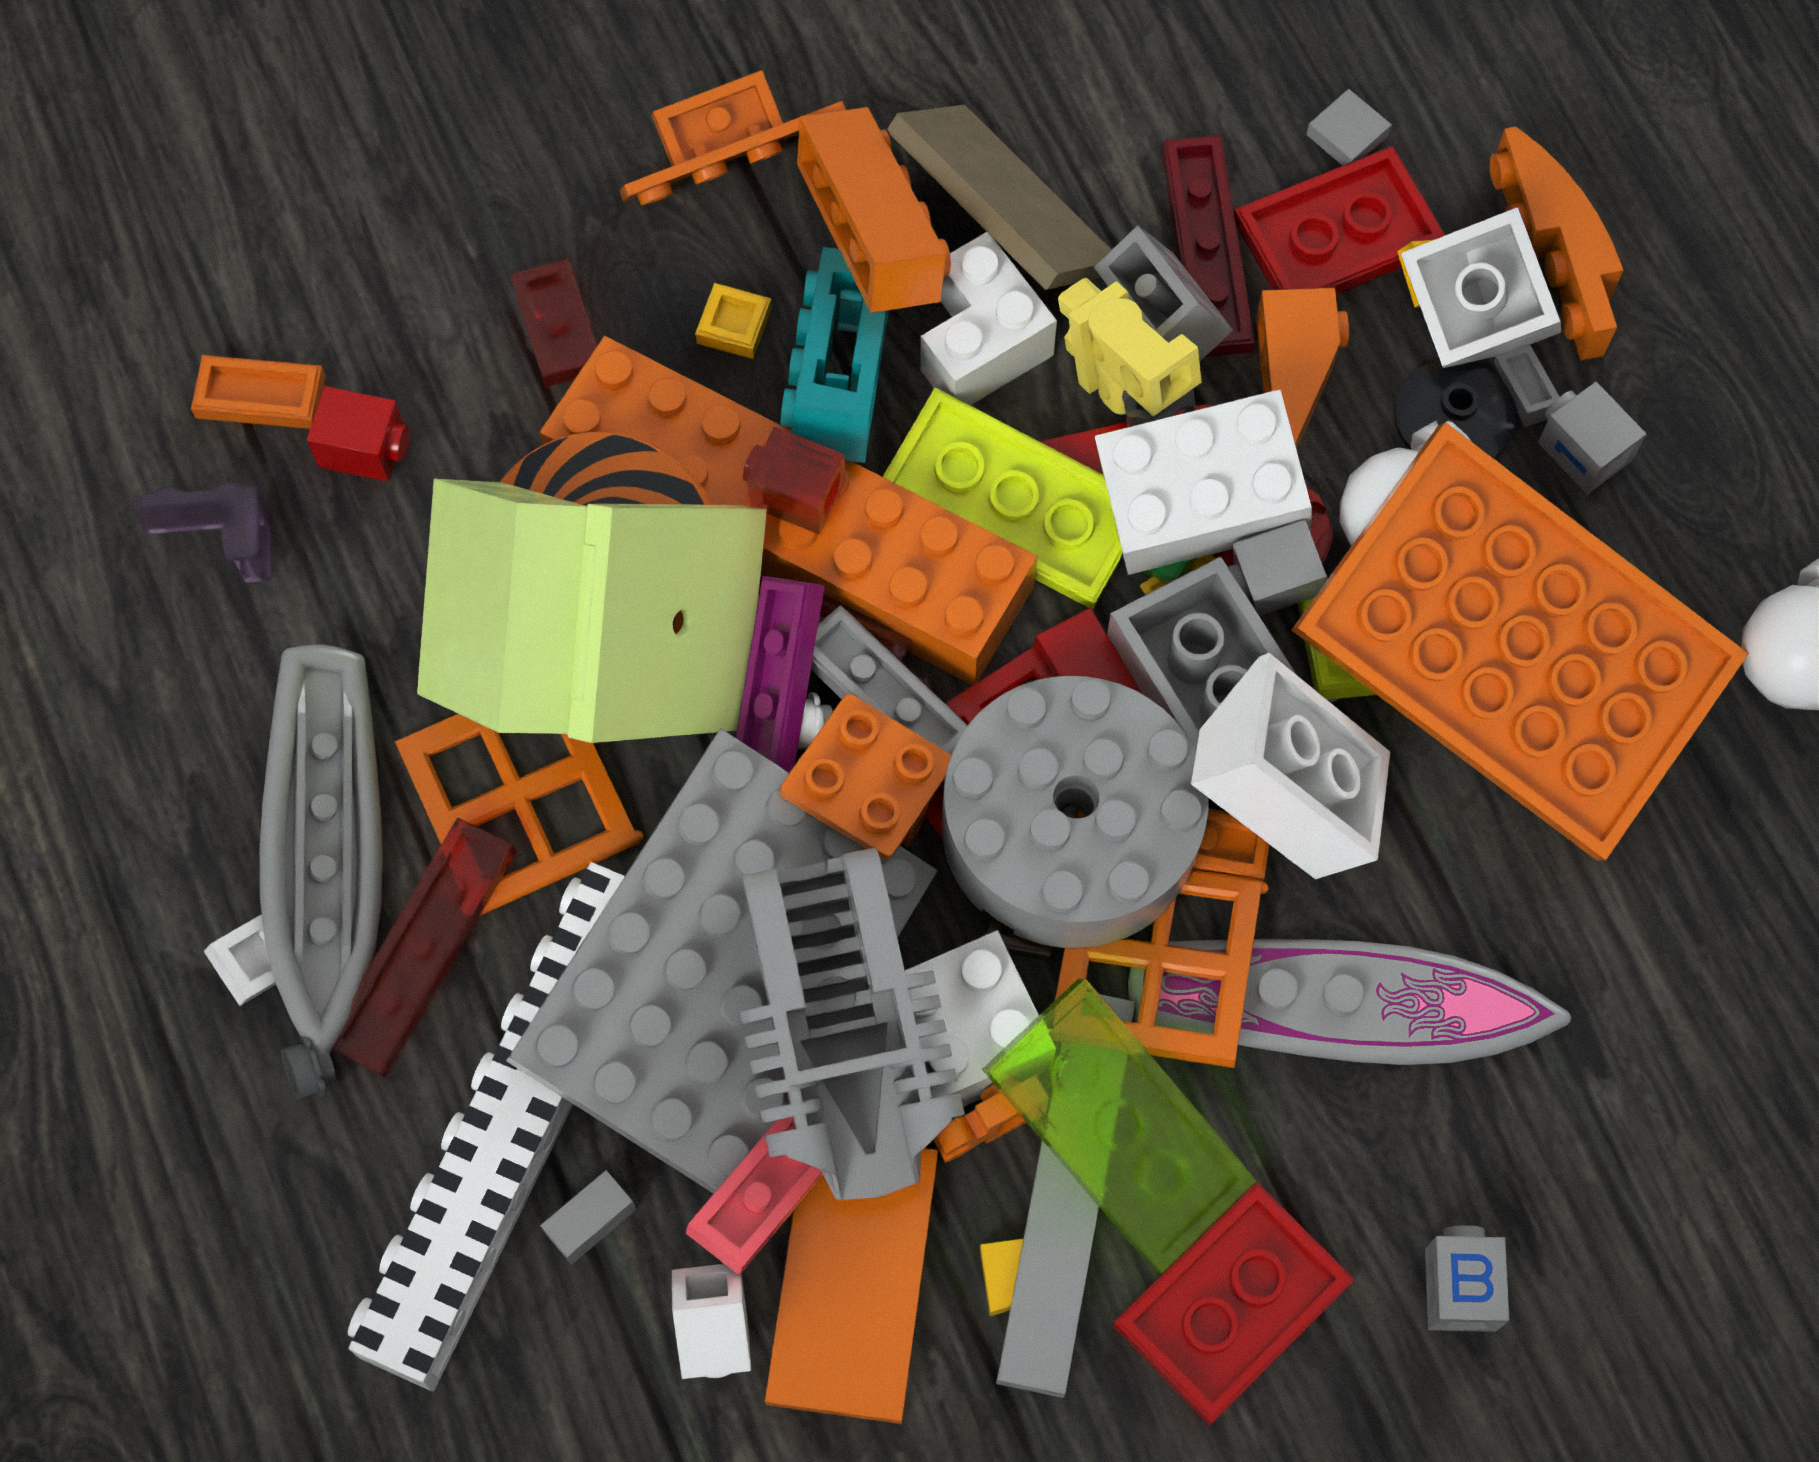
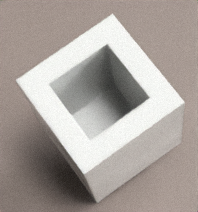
M725 1264L672 1270V1312L682 1379L704 1376L720 1378L731 1373L751 1371L749 1326L742 1273L739 1276Z

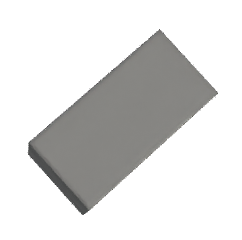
M605 1170L540 1226L572 1265L637 1209L630 1197Z

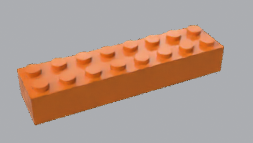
M606 336L602 338L539 432L543 445L561 437L584 432L617 433L643 440L664 450L681 462L703 487L712 505H746L767 509L761 576L824 585L822 608L833 612L841 605L872 634L972 686L979 681L1035 587L1037 555L852 461L827 458L833 461V466L806 455L790 453L791 430Z

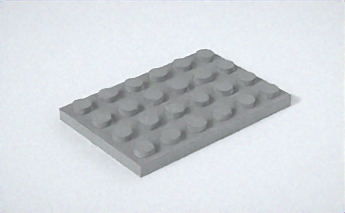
M723 729L717 732L506 1059L511 1065L713 1194L776 1122L775 1120L762 1123L760 1111L789 1104L787 1093L757 1099L755 1086L783 1080L782 1068L755 1074L751 1072L750 1061L779 1055L777 1044L753 1049L746 1048L744 1037L774 1030L772 1020L746 1025L741 1024L739 1012L768 1005L742 875L774 868L777 871L827 862L829 859L839 858L845 853L865 849L782 798L780 788L789 773ZM901 846L890 860L880 858L897 938L938 871Z

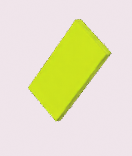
M934 388L883 477L1037 555L1035 580L1093 610L1123 555L1104 475L938 388Z

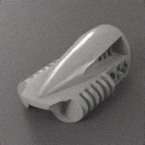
M873 847L845 853L841 857L829 859L827 862L788 870L787 868L776 871V868L742 875L768 1005L739 1012L741 1024L746 1025L772 1020L774 1030L744 1037L746 1048L753 1049L777 1044L779 1055L750 1061L751 1072L755 1074L782 1068L783 1080L755 1086L757 1099L787 1093L789 1104L761 1110L760 1115L762 1123L792 1117L794 1129L765 1135L769 1157L786 1155L788 1158L821 1169L836 1200L882 1197L919 1182L921 1151L952 1121L951 1118L965 1115L960 1093L932 1099L930 1086L957 1081L956 1071L953 1068L927 1074L924 1062L952 1056L950 1044L921 1049L919 1038L947 1032L944 1019L916 1025L914 1014L940 1008L941 1003L939 995L911 1000L909 990L936 983L933 970L905 975L877 848Z

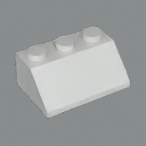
M1267 653L1258 657L1200 728L1191 785L1314 879H1318L1378 860L1390 751L1272 654Z

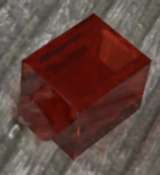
M773 427L764 447L758 444L753 447L743 470V480L748 483L750 506L767 509L766 513L820 535L846 482L844 454Z

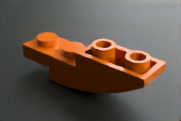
M1505 128L1496 153L1490 157L1492 183L1497 190H1503L1507 203L1505 212L1518 207L1537 259L1545 258L1544 267L1547 281L1552 288H1558L1563 304L1561 308V324L1568 340L1574 339L1580 360L1602 357L1617 329L1609 300L1624 271L1614 244L1598 213L1567 171L1540 144L1519 128Z

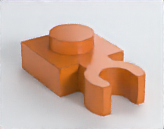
M1035 1075L1019 1083L1015 1076H1010L994 1083L980 1094L983 1102L975 1105L974 1111L953 1119L933 1139L944 1162L947 1163L954 1160L984 1141L987 1144L1044 1114L1047 1097Z

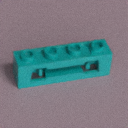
M823 247L819 271L807 270L803 306L812 308H800L796 345L804 346V349H792L788 385L797 386V389L785 388L780 425L792 428L790 453L803 455L793 451L792 442L801 445L802 449L825 458L865 463L889 310L870 313L840 250ZM835 319H839L838 331L857 333L850 391H848L849 375L827 373L833 344Z

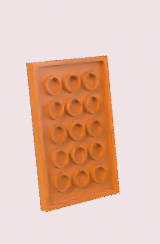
M1446 422L1436 427L1292 628V631L1596 861H1603L1609 857L1749 654Z

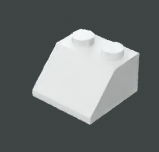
M1518 207L1401 253L1443 368L1495 357L1496 355L1561 333V322Z

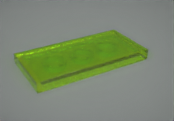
M1077 979L981 1069L1155 1272L1163 1273L1256 1182V1179L1086 979Z

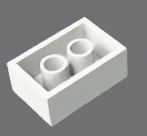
M1281 389L1095 436L1128 575L1233 549V543L1303 519L1306 520L1309 530H1312V507Z

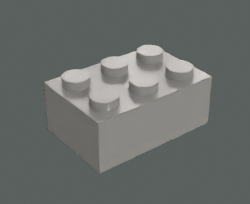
M1221 557L1110 614L1107 636L1142 694L1162 707L1180 725L1192 742L1195 750H1197L1200 728L1259 656L1270 653L1295 673Z

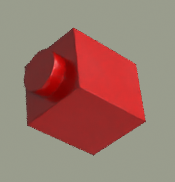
M324 386L307 437V443L318 468L389 482L395 461L402 462L406 456L410 440V430L408 426L404 425L395 400Z

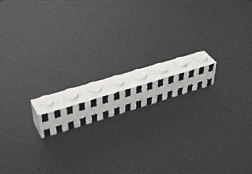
M590 862L582 880L575 877L566 888L559 908V912L564 916L554 936L545 935L533 955L530 970L535 972V975L525 995L516 993L507 1006L501 1023V1029L506 1031L496 1053L487 1052L481 1059L471 1084V1088L476 1090V1093L466 1113L457 1112L451 1119L441 1143V1149L445 1150L446 1153L435 1175L427 1173L420 1181L410 1207L411 1211L416 1213L404 1237L396 1235L389 1243L382 1257L379 1271L385 1276L373 1300L367 1297L364 1298L351 1319L348 1336L353 1337V1340L348 1349L361 1360L434 1392L573 1106L571 1102L511 1065L506 1059L624 878L623 875Z

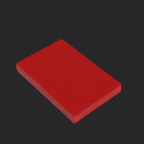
M1393 146L1236 208L1234 211L1236 227L1272 290L1335 288L1336 294H1339L1402 268L1397 251L1410 242L1435 240L1446 236Z
M1256 1182L1113 1323V1327L1210 1426L1355 1279Z

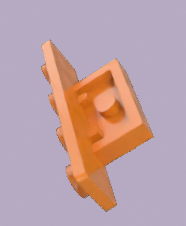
M762 70L653 111L651 116L671 167L623 185L619 190L624 202L638 197L640 205L645 206L673 195L674 191L671 184L692 176L695 184L700 185L729 173L725 163L747 155L750 164L773 157L783 152L780 145L781 141L799 135L800 117L786 123L782 122ZM840 101L806 115L846 110L843 101Z

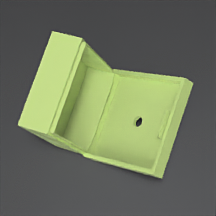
M434 479L417 694L498 733L568 734L569 738L598 743L715 733L720 729L726 732L737 731L758 607L767 509L746 505L588 504V506H584L506 483ZM681 611L683 625L680 631L675 634L673 620L675 615Z

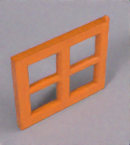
M456 714L395 741L467 901L468 906L464 909L467 917H474L475 919L588 868L590 862L599 863L639 845L643 840V833L640 830H634L593 743L569 738L568 734H561L570 755L519 778L499 733L460 714ZM481 735L504 785L452 807L429 757ZM583 780L606 830L554 853L531 802ZM516 810L539 861L486 884L463 832Z
M1192 869L1188 881H1186L1179 894L1234 902L1226 953L1168 945L1176 897L1167 906L1166 911L1155 920L1151 942L1124 938L1113 943L1095 947L1065 948L1049 1029L1050 1040L1235 1068L1261 894H1265L1268 891V884L1263 879ZM1089 961L1146 969L1137 1023L1080 1014ZM1164 972L1221 980L1213 1034L1155 1026Z

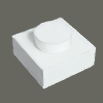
M262 914L212 942L204 950V953L239 1006L276 985L265 945Z

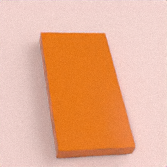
M924 1148L921 1151L920 1181L882 1197L836 1200L823 1175L795 1208L765 1404L767 1406L902 1424L938 1150Z

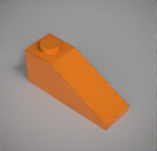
M1335 288L1262 290L1255 321L1262 394L1281 389L1296 450L1332 373L1338 350L1348 345V315L1346 311H1337Z

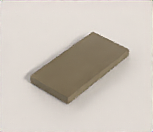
M966 105L896 114L887 129L890 132L889 134L1045 290L1075 284L1083 278H1088L1089 280L1101 278L1094 267L1112 249Z

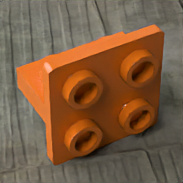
M846 694L782 783L780 795L863 848L876 847L881 859L890 860L901 844L908 848L921 829L929 802L946 778L951 754L856 696Z

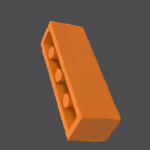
M868 107L800 116L797 166L870 313L940 302L943 276L949 275L951 270L949 248L944 239L937 238L931 226L930 215L925 202H918L913 193L907 168L897 163L892 153L891 141L887 131L879 129Z

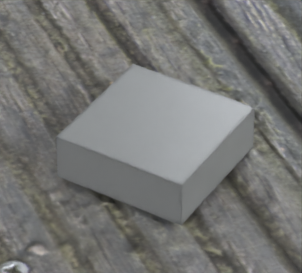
M1348 89L1309 123L1306 135L1344 166L1366 157L1389 136L1392 124Z

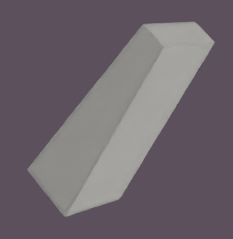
M1527 345L1496 355L1494 364L1502 381L1513 397L1516 410L1524 427L1548 420L1544 416L1545 412L1560 396L1532 347Z

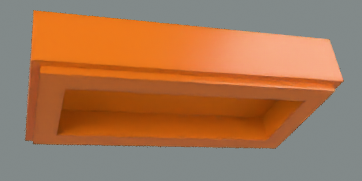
M202 355L191 410L196 419L310 429L323 392L326 375L320 365Z

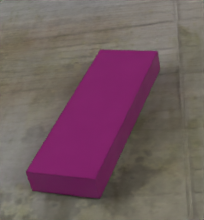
M762 576L736 739L790 773L796 761L825 586Z

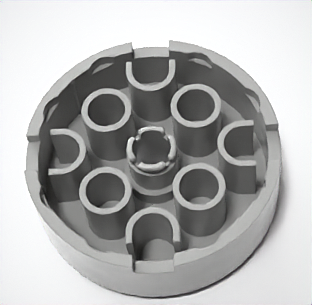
M1087 676L1050 677L1018 686L989 703L968 724L957 741L947 767L942 804L941 831L946 858L953 876L965 895L981 912L984 909L996 920L1014 929V935L1032 942L1060 948L1095 947L1113 943L1141 931L1157 920L1179 894L1186 881H1188L1202 843L1208 817V797L1191 785L1196 756L1195 747L1180 725L1162 707L1141 693L1108 680ZM1070 804V806L1081 810L1087 817L1070 818L1059 810L1063 809L1064 805Z

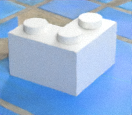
M988 232L950 253L951 270L949 275L943 276L940 302L952 318L921 335V372L933 388L936 387L970 406L1054 356L1057 320Z

